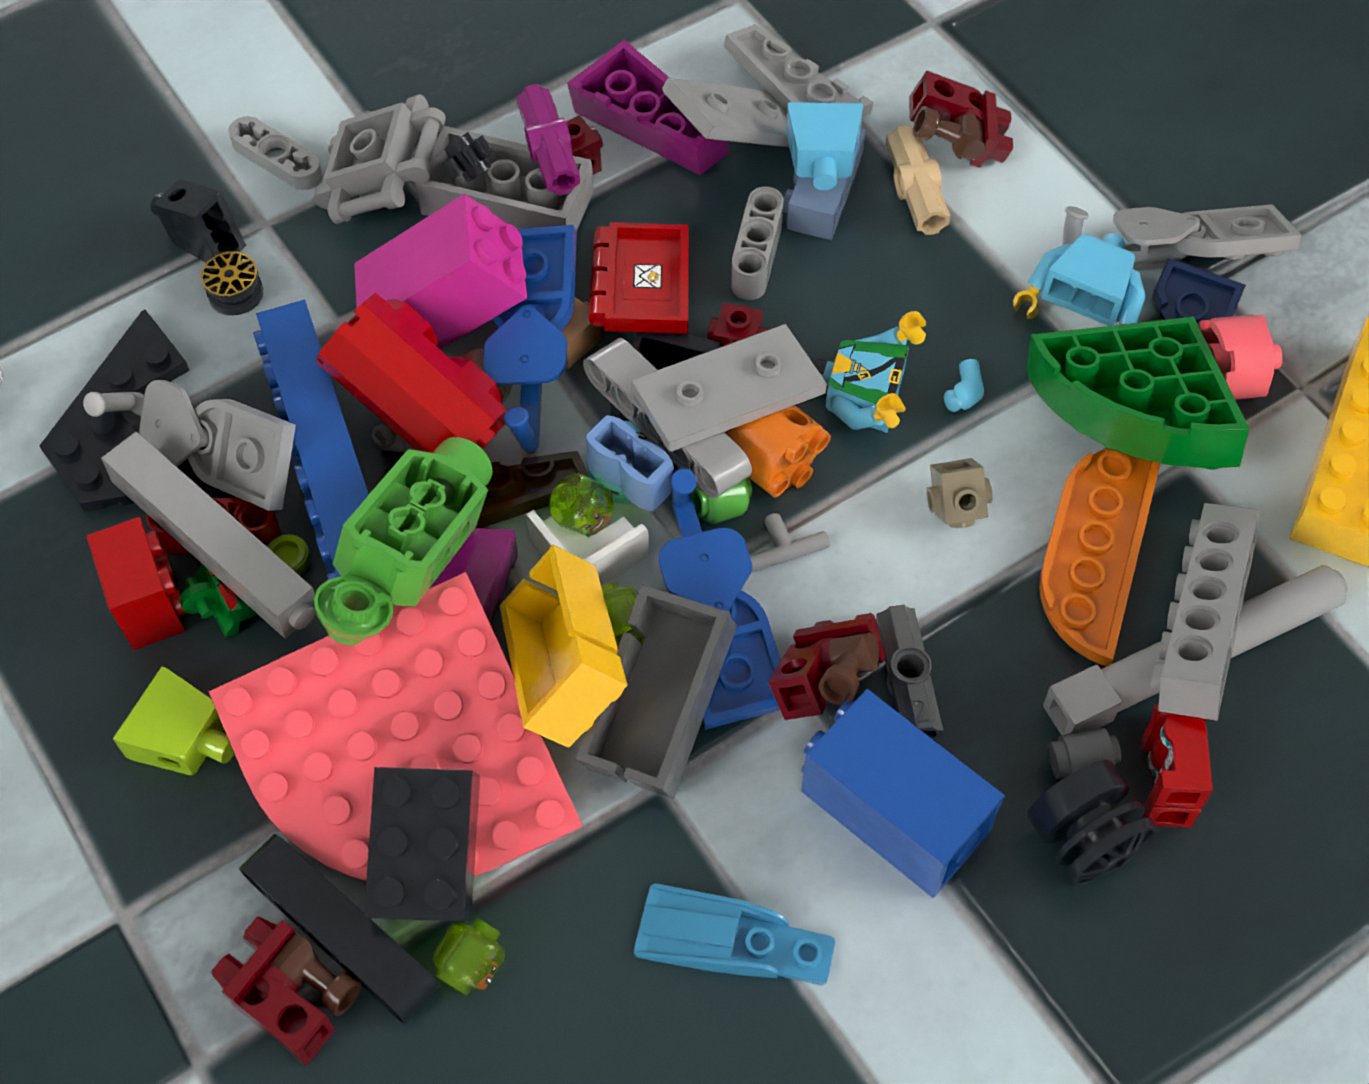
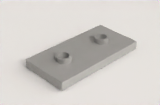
M669 77L662 87L664 94L706 139L789 147L786 135L787 111L767 91Z
M786 324L631 380L633 394L669 452L826 393L827 383Z

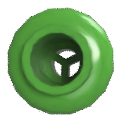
M747 477L715 499L706 495L696 485V488L692 491L691 498L697 517L708 524H717L742 516L748 509L752 495V485Z

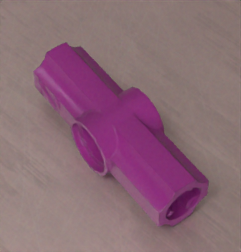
M539 84L526 86L524 91L516 97L524 123L525 138L532 161H537L547 191H552L558 196L571 193L573 188L580 184V174L572 154L571 139L564 117L559 118L549 89L542 88Z

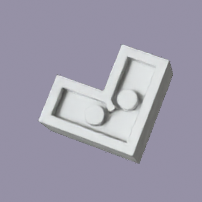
M565 509L560 510L544 521L541 520L534 510L526 514L529 540L542 556L553 544L596 566L601 586L649 556V534L647 528L643 524L633 528L624 516L588 538Z

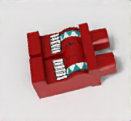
M1158 703L1152 709V718L1142 737V751L1149 752L1146 761L1147 770L1154 778L1153 790H1151L1144 804L1145 812L1143 818L1149 817L1153 819L1157 826L1191 828L1201 812V808L1204 807L1213 791L1207 729L1205 726L1207 719L1158 711Z

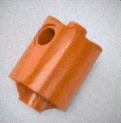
M795 405L724 431L748 457L752 467V473L748 477L774 498L780 496L792 484L796 488H800L809 480L813 473V468L810 466L817 454L825 449L831 439V435L820 424Z

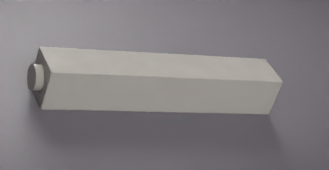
M133 433L101 458L113 484L282 637L286 639L295 630L303 629L312 621L316 613L313 587L139 433Z

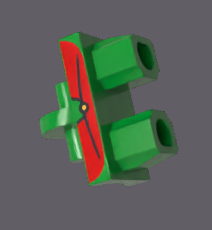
M202 563L195 572V576L186 579L184 582L186 590L179 598L182 610L189 614L199 613L202 619H208L214 614L225 638L238 634L240 621L258 615Z

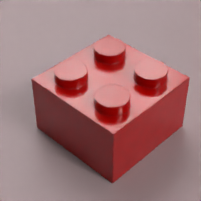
M140 517L86 535L109 610L133 650L185 632L180 615L186 613L182 610L179 602L181 593L175 587L173 578L176 576L167 553H164L155 530L147 533Z

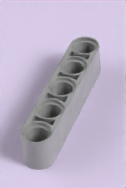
M618 338L584 359L583 367L585 373L594 387L652 443L662 448L679 469L686 468L691 470L697 478V486L706 495L715 499L751 475L752 467L745 452L724 432L677 450L668 451L631 390L632 379L657 371V369L626 340Z

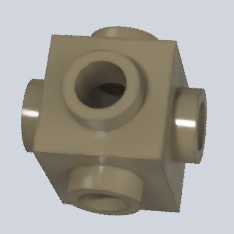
M972 458L930 465L932 487H927L926 496L931 513H935L940 520L953 528L970 527L975 524V520L988 518L987 504L992 503L993 494L991 483L988 478H985L982 465Z

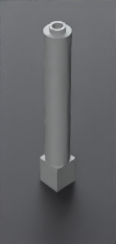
M1321 565L1243 602L1231 658L1342 606L1346 601L1348 589L1343 575L1329 566ZM1161 641L1105 668L1100 669L1098 664L1050 686L1043 707L1060 734L1064 735L1098 729L1114 721L1118 712L1158 694L1159 691L1151 690L1155 662L1164 663V660L1159 659Z

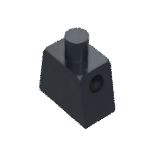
M179 180L165 193H158L152 199L151 211L160 218L171 241L203 262L207 263L214 256L224 252H240L246 246L221 191L185 180Z

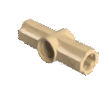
M910 124L897 126L893 132L886 136V147L894 166V182L897 195L900 200L906 199L917 231H922L925 235L939 233L942 228L949 225L951 216L941 192V174L938 163L935 159H929L922 139L913 135V128Z

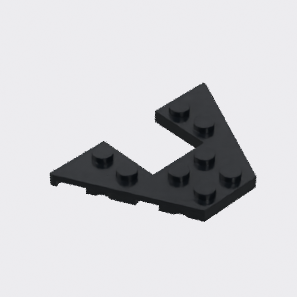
M146 309L141 311L39 445L44 456L84 512L105 509L113 504L122 506L136 504L112 483L101 459L135 433V431L120 411L104 412L98 417L89 415L83 407V400L87 393L140 392L145 394L147 386L152 381L166 380L171 382L190 371L185 359ZM188 458L177 467L202 490L215 488L203 482L195 474Z

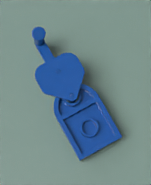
M574 225L517 229L523 240L522 255L526 271L527 299L493 318L498 330L486 340L484 345L483 370L496 382V385H521L520 407L509 409L504 414L503 419L506 426L510 427L522 449L527 453L535 452L539 446L542 383H550L557 380L564 373L567 365L568 342L562 331L568 325L574 310L577 232Z
M682 468L676 470L671 477V501L682 537L667 542L659 553V567L666 590L671 594L727 612L730 610V615L737 625L702 721L704 729L707 730L779 711V706L768 681L781 659L764 609L751 595L741 591L752 572V562L744 538L737 531L730 528H717L702 532L691 498L692 491L697 485V478L691 470Z

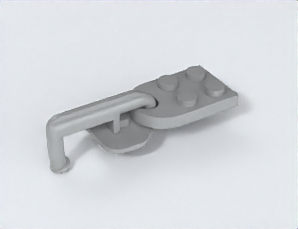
M1273 204L1177 213L1155 207L1120 210L1113 216L1114 225L1123 237L1132 243L1125 245L1124 249L1135 255L1133 265L1135 270L1163 268L1168 258L1181 261L1188 255L1223 257L1237 260L1249 254L1262 253L1267 256H1279L1284 251L1300 250L1302 235ZM1068 206L1065 209L1067 215L1063 229V245L1073 244L1082 235L1083 222L1089 217L1088 213L1083 209Z
M166 380L152 381L147 386L145 394L140 392L101 394L90 392L84 397L83 407L93 417L101 416L104 412L130 411L140 415L139 434L176 467L188 458L195 474L206 484L268 511L283 509L295 424L231 399L207 400L193 409L186 390Z

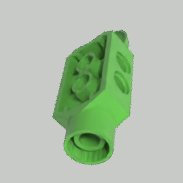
M452 437L444 440L433 453L408 449L343 524L333 565L341 577L327 580L318 587L314 596L316 615L333 640L344 645L359 644L367 638L374 637L389 624L393 615L392 605L416 607L474 531L488 492L485 486L492 477L491 462L487 454L477 444L465 438Z

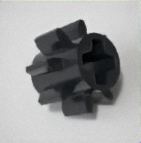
M467 132L444 148L449 158L442 165L453 180L462 175L468 183L492 166L486 157L493 152V149L483 135L474 140L469 132Z

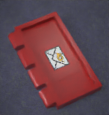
M610 222V227H597L594 230L589 323L594 326H605V331L688 334L689 225Z

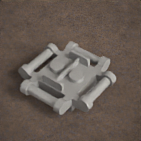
M419 94L409 97L406 103H398L372 112L367 110L357 113L353 118L341 121L337 135L332 137L328 147L330 158L322 184L315 190L314 203L320 208L328 209L329 217L335 224L348 222L352 216L387 207L392 210L402 207L405 203L404 182L412 180L416 183H426L430 179L432 172L430 160L437 134L444 127L445 114L437 108H429L426 98ZM419 131H422L415 157L411 159L417 134ZM358 195L360 196L359 198L351 200V197Z

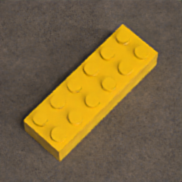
M1367 317L1352 346L1289 537L1291 540L1369 567V317Z

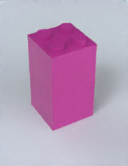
M463 194L354 263L356 306L358 308L374 293H377L385 301L397 299L400 302H406L432 325V330L437 335V347L441 349L527 299L526 271L522 255V236L515 226L507 224L494 215L485 205H480L466 194Z

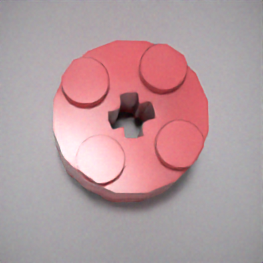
M1264 315L1220 317L1200 321L1198 326L1235 400L1266 397L1274 375V369H1279L1282 365V350L1278 344H1273Z

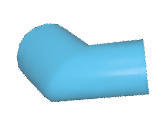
M967 359L959 364L961 382L956 384L953 390H948L944 394V402L948 410L952 412L959 411L961 408L967 410L982 399L984 385L980 365L976 359Z

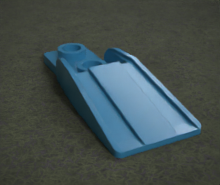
M656 883L652 884L649 888L634 947V955L640 959L705 971L778 979V976L816 985H825L828 980L835 939L829 935L789 927L788 920L782 915L744 900Z

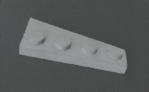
M756 24L726 35L724 47L786 111L788 109V102L863 103L862 117L871 114L873 101L864 95L858 99L847 92L849 86L838 78L831 81L818 73L819 66L809 59L804 60L791 55V47Z

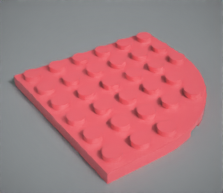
M466 572L430 588L416 607L393 605V615L389 624L377 635L367 638L359 644L344 645L327 636L209 691L244 777L269 819L290 841L306 854L348 876L367 880L374 767L473 770L480 775L474 878L498 869L584 827L543 737L523 728L514 675Z

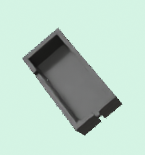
M642 585L627 623L639 637L645 639L644 643L641 645L632 634L623 633L618 646L617 656L621 659L627 686L624 688L621 696L616 701L611 702L595 719L592 727L585 732L575 760L589 770L626 783L629 780L637 787L674 799L737 625L727 611Z

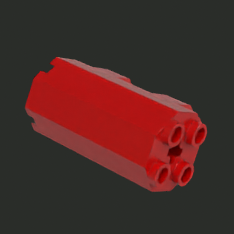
M374 293L354 311L356 315L348 323L345 321L335 331L318 353L316 363L417 451L433 453L444 440L452 437L468 439L483 450L488 442L505 425L503 417L506 408L501 404V392L497 388L496 382L473 361L465 360L462 357L449 358L437 347V335L432 330V325L406 302H400L397 299L385 301L377 293Z

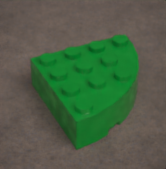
M1194 317L1031 334L1026 374L1037 394L1051 410L1080 433L1101 443L1108 449L1162 464L1209 470L1240 467L1250 429Z

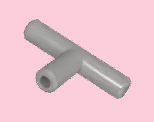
M769 514L766 516L764 523L775 547L750 555L752 562L751 573L828 548L830 545L829 537L826 532L821 531L792 541L780 514Z

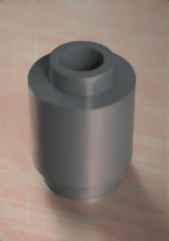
M1105 728L1059 735L1058 741L1048 743V757L1052 773L1056 779L1065 778L1080 768L1096 761L1107 759L1115 766L1116 763L1121 762V749L1115 735L1109 736Z

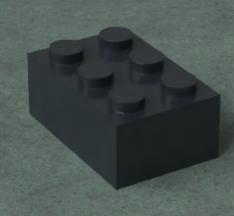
M374 767L364 918L472 922L479 774L473 770Z

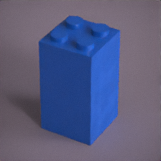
M866 689L856 701L854 699L851 702L846 701L834 717L836 723L826 733L822 730L818 731L805 746L803 751L806 754L805 763L801 769L803 772L801 792L929 896L934 898L992 831L1005 795L870 690Z

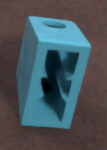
M788 102L786 135L797 176L813 177L814 187L827 191L837 185V178H848L852 175L860 137L863 103Z

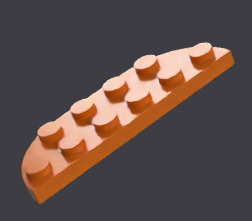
M1108 448L1094 454L1088 453L1070 472L1059 501L1041 568L1039 584L1043 609L1058 635L1076 652L1106 667L1111 665L1114 659L1160 467L1158 462L1136 458Z

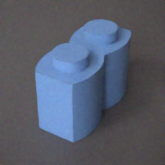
M606 415L586 434L588 463L592 471L606 483L621 487L625 496L633 504L648 511H655L672 493L671 477L673 474V462L662 448L654 443L640 440L635 430L628 423L617 417Z

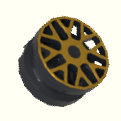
M240 252L218 254L207 261L202 269L201 281L211 306L219 313L225 315L247 313L255 308L263 298L264 288L256 264L246 254Z

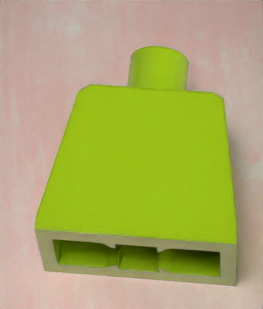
M163 666L113 738L126 758L186 775L195 774L206 757L226 764L234 755L227 734L223 733L224 727L212 699Z

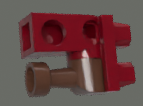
M926 70L909 96L910 121L914 122L913 135L925 140L931 139L936 135L952 142V150L955 156L960 160L962 158L970 159V165L978 168L983 165L987 158L1004 163L1013 150V138L1004 135L1012 121L1011 111L997 107L995 93L985 91L982 95L979 90Z
M872 613L857 615L854 620L833 623L831 620L816 622L814 627L796 630L793 635L795 643L789 646L768 681L784 720L822 715L827 706L826 700L836 705H843L846 701L851 702L854 699L859 687L857 673L875 671L878 668L877 663H882L886 657L880 641L881 631Z
M256 917L245 930L242 937L249 946L256 950L245 964H242L232 955L227 954L211 970V974L223 988L222 993L237 1010L246 1015L252 1022L284 1046L296 1059L307 1066L335 1031V1028L324 1013L298 995L297 992L307 983L323 993V1006L336 1016H340L355 1002L361 991L362 983L348 973H342L336 977L319 961L318 955L308 940L295 932L283 920L276 925L266 919Z

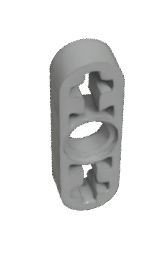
M250 116L240 117L229 126V136L236 152L292 187L307 190L321 182L323 174L318 157L277 130ZM274 148L285 150L279 157L271 158L266 156V153Z

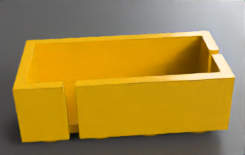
M553 544L529 571L531 579L557 591L558 595L523 578L501 603L500 611L512 673L515 678L514 683L523 728L569 748L582 733L587 732L592 727L595 719L608 705L621 696L624 688L627 686V681L621 659L617 656L618 648L596 566Z

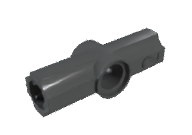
M905 604L889 606L886 610L876 615V621L881 631L880 641L886 653L885 664L888 673V691L893 696L895 709L899 714L931 739L940 738L943 735V727L930 676L932 661L924 650L915 608L906 607ZM903 670H910L915 672L919 677L914 679L906 678L902 676L899 672Z

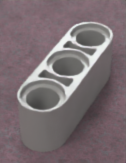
M762 186L750 193L732 256L731 289L738 298L743 300L758 299L764 295L767 289L782 230L783 196L781 192L772 187Z

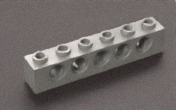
M1204 503L1201 519H1192L1189 534V545L1192 546H1185L1182 561V572L1187 574L1178 573L1175 600L1179 601V603L1171 602L1169 607L1167 629L1172 630V633L1163 631L1159 659L1164 660V663L1155 662L1151 690L1159 691L1158 711L1218 720L1256 544L1258 509Z

